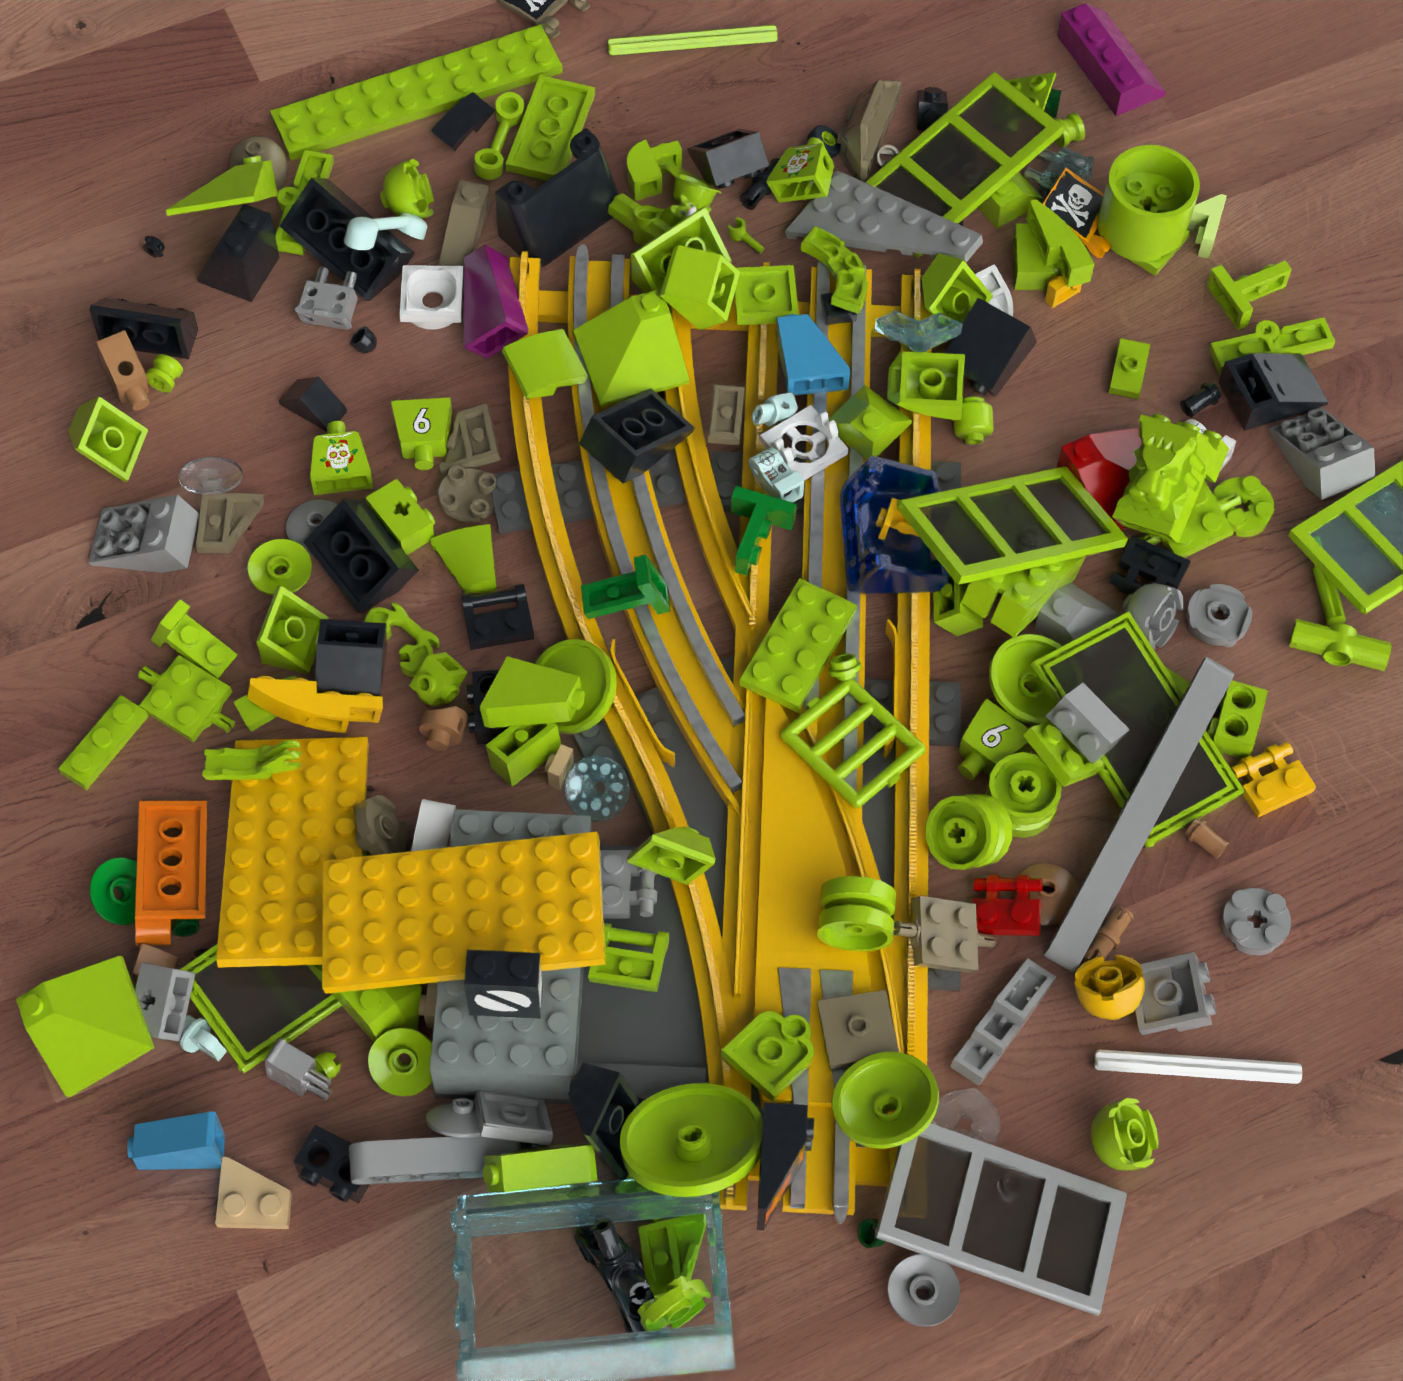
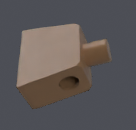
M124 330L97 341L96 344L102 368L120 403L125 404L129 402L135 411L147 407L150 403L147 394L150 392L147 377L126 331Z

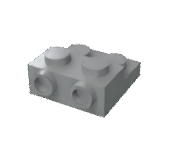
M1195 952L1140 964L1145 982V991L1140 1005L1135 1009L1139 1032L1142 1035L1173 1028L1181 1032L1212 1025L1211 1015L1217 1014L1213 995H1206L1204 983L1210 982L1209 970L1206 962L1200 963Z

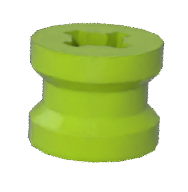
M1077 113L1068 114L1063 120L1061 118L1054 119L1064 129V133L1055 140L1057 146L1063 148L1068 146L1071 141L1080 142L1084 140V124Z
M158 354L153 360V368L148 369L145 373L147 382L156 390L169 393L175 386V378H179L183 373V367L174 358Z

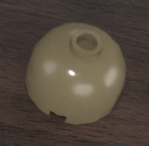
M263 136L247 137L238 142L230 153L228 168L231 169L234 166L244 164L243 158L261 155L262 161L271 160L276 188L279 190L288 177V164L282 148L273 140Z

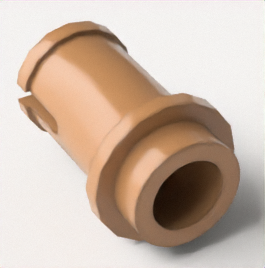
M1197 818L1185 832L1189 837L1188 841L1190 843L1192 841L1196 842L1217 859L1227 848L1229 842L1222 839L1206 826L1207 821L1201 822Z

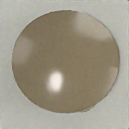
M453 466L438 485L437 500L439 506L448 516L458 521L475 522L485 519L495 511L491 491L496 488L497 479L493 474L476 468ZM489 478L494 481V483H493L491 486H490Z

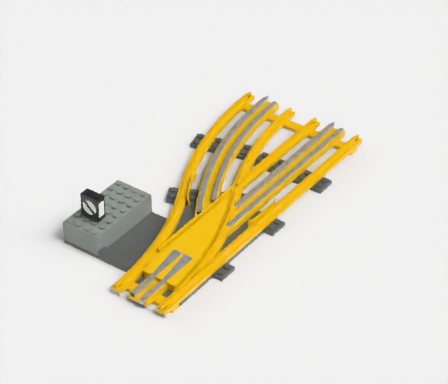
M581 244L577 249L576 256H570L568 291L539 290L540 258H528V251H522L521 257H510L509 266L528 327V334L519 338V340L538 334V322L568 323V339L588 375L573 335V330L631 296L637 295L630 294L631 259H625L624 255L612 254V262L589 261L587 247ZM819 261L818 267L811 268L810 302H798L799 315L808 314L850 368V380L848 390L807 394V407L812 405L818 414L826 411L828 418H830L864 385L870 388L871 337L900 338V352L931 353L932 315L925 308L921 269H915L914 275L902 274L900 306L871 305L872 269H866L864 265L868 282L864 306L860 313L857 314L856 321L826 325L820 299L821 294L835 291V279L830 270L821 261ZM763 262V266H769L770 262ZM733 299L728 320L705 329L748 331L743 453L712 451V462L710 463L700 417L692 358L691 329L698 328L667 303L690 381L689 384L664 390L665 400L695 427L694 431L645 473L623 484L579 444L591 416L621 403L618 402L600 407L588 375L584 384L571 385L581 460L551 464L542 398L526 399L508 364L512 421L519 470L493 474L497 479V486L491 492L499 534L532 529L548 588L566 639H581L596 645L609 656L614 665L617 687L609 711L592 728L577 734H571L595 783L611 777L612 774L616 775L625 771L651 836L678 826L693 828L700 835L710 838L716 858L715 863L689 885L659 874L654 876V890L657 891V903L653 905V916H640V906H631L630 918L603 919L604 923L612 924L613 928L657 934L658 931L669 933V945L665 953L657 992L589 982L590 966L542 971L540 953L467 950L465 979L438 982L430 1072L436 1098L446 1099L465 1098L474 1100L476 1091L482 1090L545 1100V1103L572 1104L568 1095L570 1082L584 1062L620 1072L641 1103L650 1096L671 1087L692 1083H709L725 1086L742 1093L755 1104L761 1117H763L764 1102L808 1105L807 1117L814 1118L811 1151L804 1152L803 1163L783 1196L782 1212L834 1214L836 1222L842 1224L845 1221L846 1215H854L855 1185L888 1187L898 1146L891 1148L866 1147L852 1141L839 1128L833 1114L832 1099L839 1079L849 1067L829 1069L817 1009V1000L886 990L899 1052L914 1056L927 1066L928 990L960 991L961 972L914 966V948L910 937L895 936L893 934L892 943L885 948L874 951H850L832 947L822 942L817 936L819 914L822 912L819 907L821 885L837 877H869L892 886L896 891L895 911L891 918L894 922H911L913 916L912 898L918 896L928 897L926 822L929 816V745L960 747L961 683L929 681L930 549L918 536L898 531L897 631L890 619L886 621L885 634L890 639L893 649V680L865 678L867 518L878 519L881 508L888 509L892 498L903 500L961 488V462L931 461V416L916 413L899 406V411L912 420V424L899 435V460L874 459L872 462H869L844 443L848 447V455L804 480L803 497L793 502L797 504L796 515H803L802 579L857 604V612L798 713L740 686L741 676L771 627L768 616L772 525L767 539L761 538L759 543L762 551L758 564H751L746 576L735 572L738 549L725 512H731V499L735 486L767 495L753 475L748 460L766 450L765 446L760 442V435L775 427V425L767 426L765 423L755 425L752 421V414L757 405L764 404L766 399L772 395H777V323L737 325L735 299ZM806 425V435L812 436L819 431L817 428ZM827 439L816 445V453L820 458L827 451ZM806 441L805 453L810 452L813 448L812 444ZM794 458V461L800 463H811L808 459ZM489 478V482H490V486H491V485L494 483V481ZM792 491L785 493L784 497L788 496ZM685 498L711 576L735 629V654L722 660L719 659L689 595L659 507L685 503ZM959 504L929 509L927 519L929 521L948 522L952 511ZM740 516L739 546L750 518ZM594 518L612 577L634 572V557L647 555L667 583L670 612L658 615L650 603L624 610L636 642L657 687L635 696L616 660L615 639H612L609 654L596 619H588L584 615L581 585L583 584L564 523ZM842 654H855L856 660L861 663V669L856 672V676L853 679L918 738L926 748L923 755L899 774V781L892 787L886 785L860 808H854L781 738V731L807 710V704L816 696L821 699L841 682V680H837V677L829 675L828 668L831 666L830 660ZM848 693L800 732L798 736L811 748L862 706V704ZM871 714L823 754L821 758L834 770L885 726ZM894 736L844 778V780L858 792L909 748ZM594 763L597 764V769L593 768L592 765ZM604 763L611 764L609 774L601 772L600 767ZM454 810L451 847L592 832L591 816ZM600 844V850H631L633 852L639 847ZM632 877L631 891H637L641 886V877ZM610 941L608 947L652 954L654 949L652 947ZM766 1011L779 1013L783 1017L799 1015L805 1018L811 1027L810 1041L814 1047V1055L810 1066L773 1102L720 1056L722 1049L759 1014ZM890 1110L886 1114H891L895 1110ZM917 1139L905 1185V1206H903L902 1197L897 1217L924 1219L926 1217L927 1140ZM760 1159L744 1178L735 1183V1198H733L734 1184L726 1188V1198H724V1189L711 1193V1209L747 1210L748 1180L759 1181ZM913 1189H914V1207H913Z

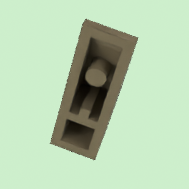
M460 180L452 202L438 266H463L464 269V257L477 249L491 210L489 186Z

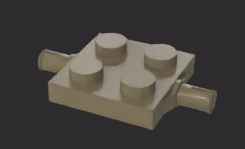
M918 896L912 898L913 916L911 922H894V929L896 930H894L893 934L895 936L911 938L914 948V966L973 973L979 971L978 947L992 949L996 944V941H992L996 939L993 934L978 933L976 904Z

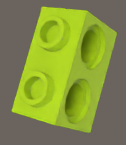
M1234 680L1230 682L1217 707L1220 710L1218 719L1212 717L1208 729V734L1212 737L1220 753L1240 759L1250 756L1255 744L1268 690ZM1234 703H1240L1244 705L1245 708H1239L1236 705H1234ZM1226 730H1232L1236 732L1238 736H1232L1228 734Z

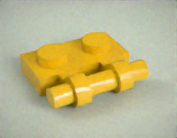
M1289 742L1279 746L1276 744L1268 746L1263 753L1255 757L1247 756L1239 760V764L1231 767L1237 779L1245 776L1249 783L1242 786L1245 790L1243 796L1257 818L1314 792L1316 788L1315 783L1299 760L1288 765L1284 760V757L1293 753V748ZM1270 764L1274 771L1262 776L1258 769Z

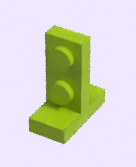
M1285 260L1276 265L1269 264L1261 271L1250 276L1243 275L1234 282L1221 264L1211 269L1206 287L1238 331L1248 327L1253 312V307L1249 302L1286 287L1292 269Z
M179 599L159 623L150 641L159 648L166 642L191 663L219 679L238 654L189 617L187 612L190 606Z

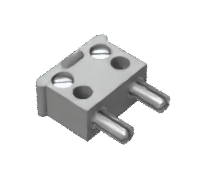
M319 267L315 281H306L299 306L295 307L297 315L306 324L345 330L351 329V319L358 300L353 289L357 274L348 271L343 286L325 283L329 272L328 269Z
M279 1038L264 1059L267 1077L301 1097L309 1090L322 1099L327 1100L332 1093V1089L328 1088V1085L331 1084V1079L316 1071L314 1058Z

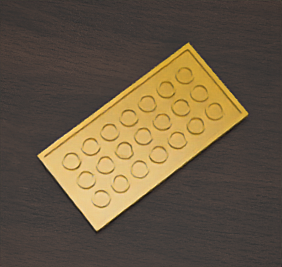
M368 737L235 741V749H255L263 745L273 747L285 740L297 741L300 743V747L287 748L286 750L302 751L301 756H299V759L285 761L301 762V766L295 770L271 774L269 779L232 780L216 957L218 968L322 965L323 861L364 856V851L359 848L356 842L358 829L354 806L366 800L369 753Z
M598 832L323 861L322 989L325 994L462 980L465 979L467 950L540 953L542 971L606 965Z

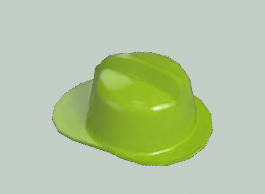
M672 165L666 166V169L675 177L673 197L678 202H680L679 197L684 195L690 202L695 204L697 209L706 206L709 207L717 192L722 193L714 189L702 178L687 170Z

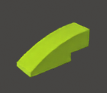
M1036 199L1030 200L1026 220L1045 265L1058 264L1067 287L1089 283L1093 273L1094 262L1082 241L1066 222L1051 209Z

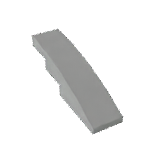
M1027 958L994 1000L991 1009L976 1026L970 1039L955 1056L950 1067L980 1086L1055 981L1056 976Z

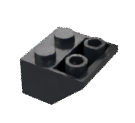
M321 619L315 670L317 693L335 691L342 695L370 693L373 696H381L387 652L386 623Z

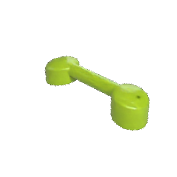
M506 92L497 98L495 117L499 125L490 149H481L475 154L474 171L484 180H494L502 175L504 158L501 151L510 127L520 123L523 118L524 101L515 92Z

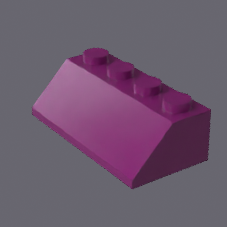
M1085 3L1061 13L1057 37L1115 116L1165 96V90L1106 12Z

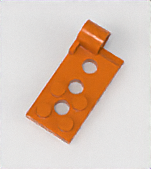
M139 801L135 907L136 946H141V944L150 946L171 945V919H205L207 801ZM169 828H177L182 833L177 837H168L164 834V831ZM169 856H176L181 859V862L175 866H168L163 863V860ZM168 885H176L181 889L175 895H167L162 892V889Z

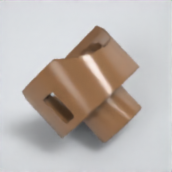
M457 706L437 710L425 708L419 731L427 738L426 744L428 747L437 751H446L449 745H456L462 741L468 715Z

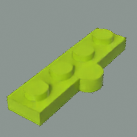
M304 150L293 182L294 187H285L278 192V205L284 211L280 224L311 178L329 179L334 164L332 154ZM279 226L275 236L278 251L304 255L305 248Z
M1324 317L1284 326L1282 330H1279L1278 325L1273 321L1263 320L1256 325L1253 334L1213 342L1210 344L1209 352L1218 373L1221 374L1226 361L1251 353L1306 355L1332 349L1335 339Z

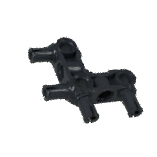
M580 1190L568 1197V1202L578 1223L574 1239L586 1262L591 1264L595 1271L600 1274L611 1291L624 1322V1328L632 1344L638 1352L642 1350L652 1352L661 1363L671 1362L677 1355V1349L668 1337L671 1334L669 1326L660 1328L664 1335L650 1337L640 1323L641 1316L638 1313V1309L645 1302L655 1298L639 1258L634 1250L616 1232L613 1222L608 1218L597 1215L587 1191Z

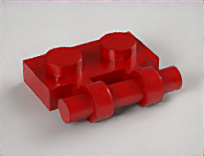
M988 874L987 878L974 879L975 891H987L986 899L973 898V904H976L978 933L1012 936L1040 935L1042 903L1040 899H1029L1030 892H1042V878H1030L1029 875H1018L1017 878H1000L999 875ZM1000 891L1017 892L1016 899H999Z

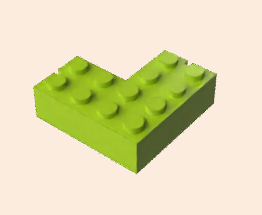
M1000 495L972 500L1016 554L1058 545L1036 518ZM960 505L952 511L942 534L943 539L950 547L975 563L1001 557ZM1086 556L970 582L961 603L983 618H986L999 592L1002 594V597L991 619V623L1015 638L1038 616L1040 609L1058 588L1072 583L1076 579Z

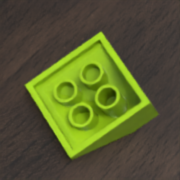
M261 155L243 158L244 164L232 167L166 209L167 216L251 203L278 196L271 160L262 161Z
M661 289L631 296L573 330V335L600 407L625 401L649 389H652L654 392H660L689 384V376L671 313L666 301L660 297Z
M117 956L45 981L16 998L27 1033L66 1097H72L155 1048L122 956Z

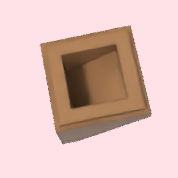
M141 944L132 971L135 983L137 982L141 963L176 969L179 958L153 946Z

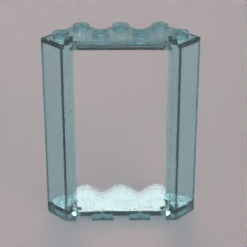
M633 1178L512 1192L458 1196L456 1209L450 1211L452 1232L457 1233L452 1270L454 1281H458L459 1284L457 1308L454 1309L455 1329L460 1331L461 1336L459 1359L456 1360L458 1381H620L735 1369L733 1328L719 1191L695 1197L668 1196L651 1191ZM706 1213L715 1324L476 1348L474 1333L476 1306L472 1283L474 1258L471 1237L593 1225L605 1218L610 1219L613 1223Z

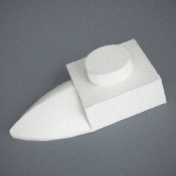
M995 264L976 273L975 275L993 295L989 304L1013 317L1012 296Z

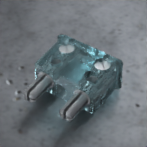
M1062 147L1058 154L1044 149L1039 154V158L1051 162L1045 172L1041 173L1027 168L1024 173V177L1039 183V193L1047 196L1065 168H1068L1088 182L1093 175L1094 158L1083 156L1065 147Z

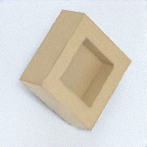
M561 744L556 755L551 754L545 765V772L548 774V786L561 791L574 764L572 748Z
M428 983L427 995L421 994L419 1015L424 1016L426 1028H434L438 984Z

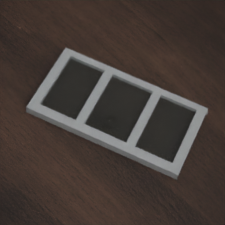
M930 1123L919 1136L898 1146L878 1225L875 1229V1238L1099 1316L1102 1311L1127 1193Z

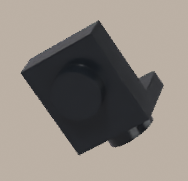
M927 87L924 90H918V130H926L948 111L946 91H942L937 87Z

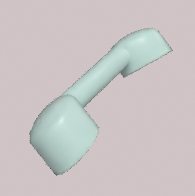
M401 213L400 216L376 219L355 217L348 224L344 243L353 249L368 250L374 247L378 231L398 229L411 237L424 240L428 226L422 218L411 213Z

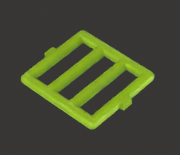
M853 678L841 681L821 699L816 696L807 704V710L781 731V738L854 808H860L886 785L892 787L900 780L899 774L923 755L926 749L925 745ZM850 693L862 704V706L811 748L798 736L800 732L846 694ZM871 714L875 716L885 727L833 770L821 756ZM894 736L909 748L858 792L844 780V778Z

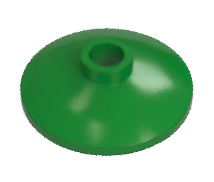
M127 858L110 859L102 863L94 871L90 879L89 897L96 913L111 924L124 926L135 923L137 862ZM114 888L120 891V899L115 898L113 894Z

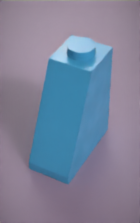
M789 314L784 317H777L776 339L786 393L792 392L795 396L848 390L850 380L849 366L808 314Z
M204 1112L135 1124L134 1136H129L127 1154L128 1158H132L138 1170L221 1169L225 1149V1133L216 1112Z

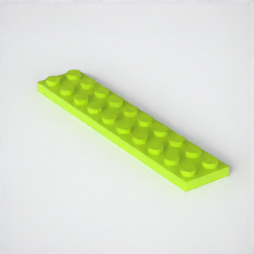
M540 24L270 110V113L286 152L292 161L301 158L304 150L320 152L450 110L472 92L481 99L537 82L539 75L552 77L563 73L562 64Z

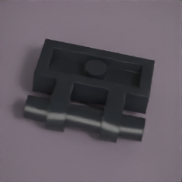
M1132 535L1118 564L1119 567L1128 570V573L1125 577L1114 572L1109 583L1119 587L1120 592L1124 594H1133L1137 589L1144 586L1136 581L1139 575L1155 583L1178 589L1191 561Z

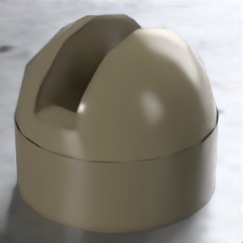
M892 145L880 147L875 155L877 165L882 168L889 162L881 160L880 154L895 157L899 153L897 148Z

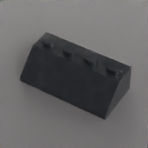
M311 178L279 226L343 281L348 271L355 272L357 277L353 289L366 301H370L399 277L403 265L408 264L415 252L389 230L378 231L374 247L371 249L357 250L348 247L344 243V238L349 222L355 217L375 218L329 179Z

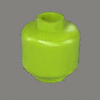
M981 397L963 398L961 420H953L955 435L960 439H964L965 443L969 445L983 443L984 438L989 437L994 432L992 406Z

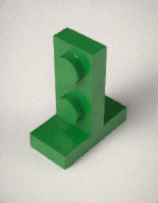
M735 486L731 499V513L750 518L736 554V573L747 576L751 564H758L762 551L759 543L761 538L767 539L771 525L792 530L796 518V503Z
M647 555L634 557V572L581 585L584 615L588 619L649 603L658 615L670 612L667 583Z

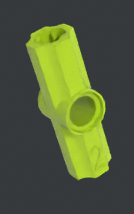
M623 193L615 196L612 203L609 204L608 214L632 230L633 240L638 244L645 245L671 228L670 225L660 219L661 212L658 208L650 205L641 206Z
M1300 619L1295 620L1289 641V647L1323 655V659L1326 662L1335 666H1346L1354 663L1385 671L1392 648L1390 642L1359 635L1355 628L1346 624H1333L1327 627Z

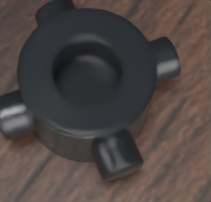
M146 236V243L143 245L146 253L154 258L163 257L162 251L165 249L163 242L154 236Z

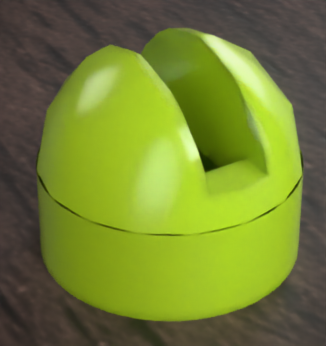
M331 1051L322 1052L314 1057L316 1071L330 1079L336 1077L340 1072L341 1061L334 1062L333 1059L337 1055Z

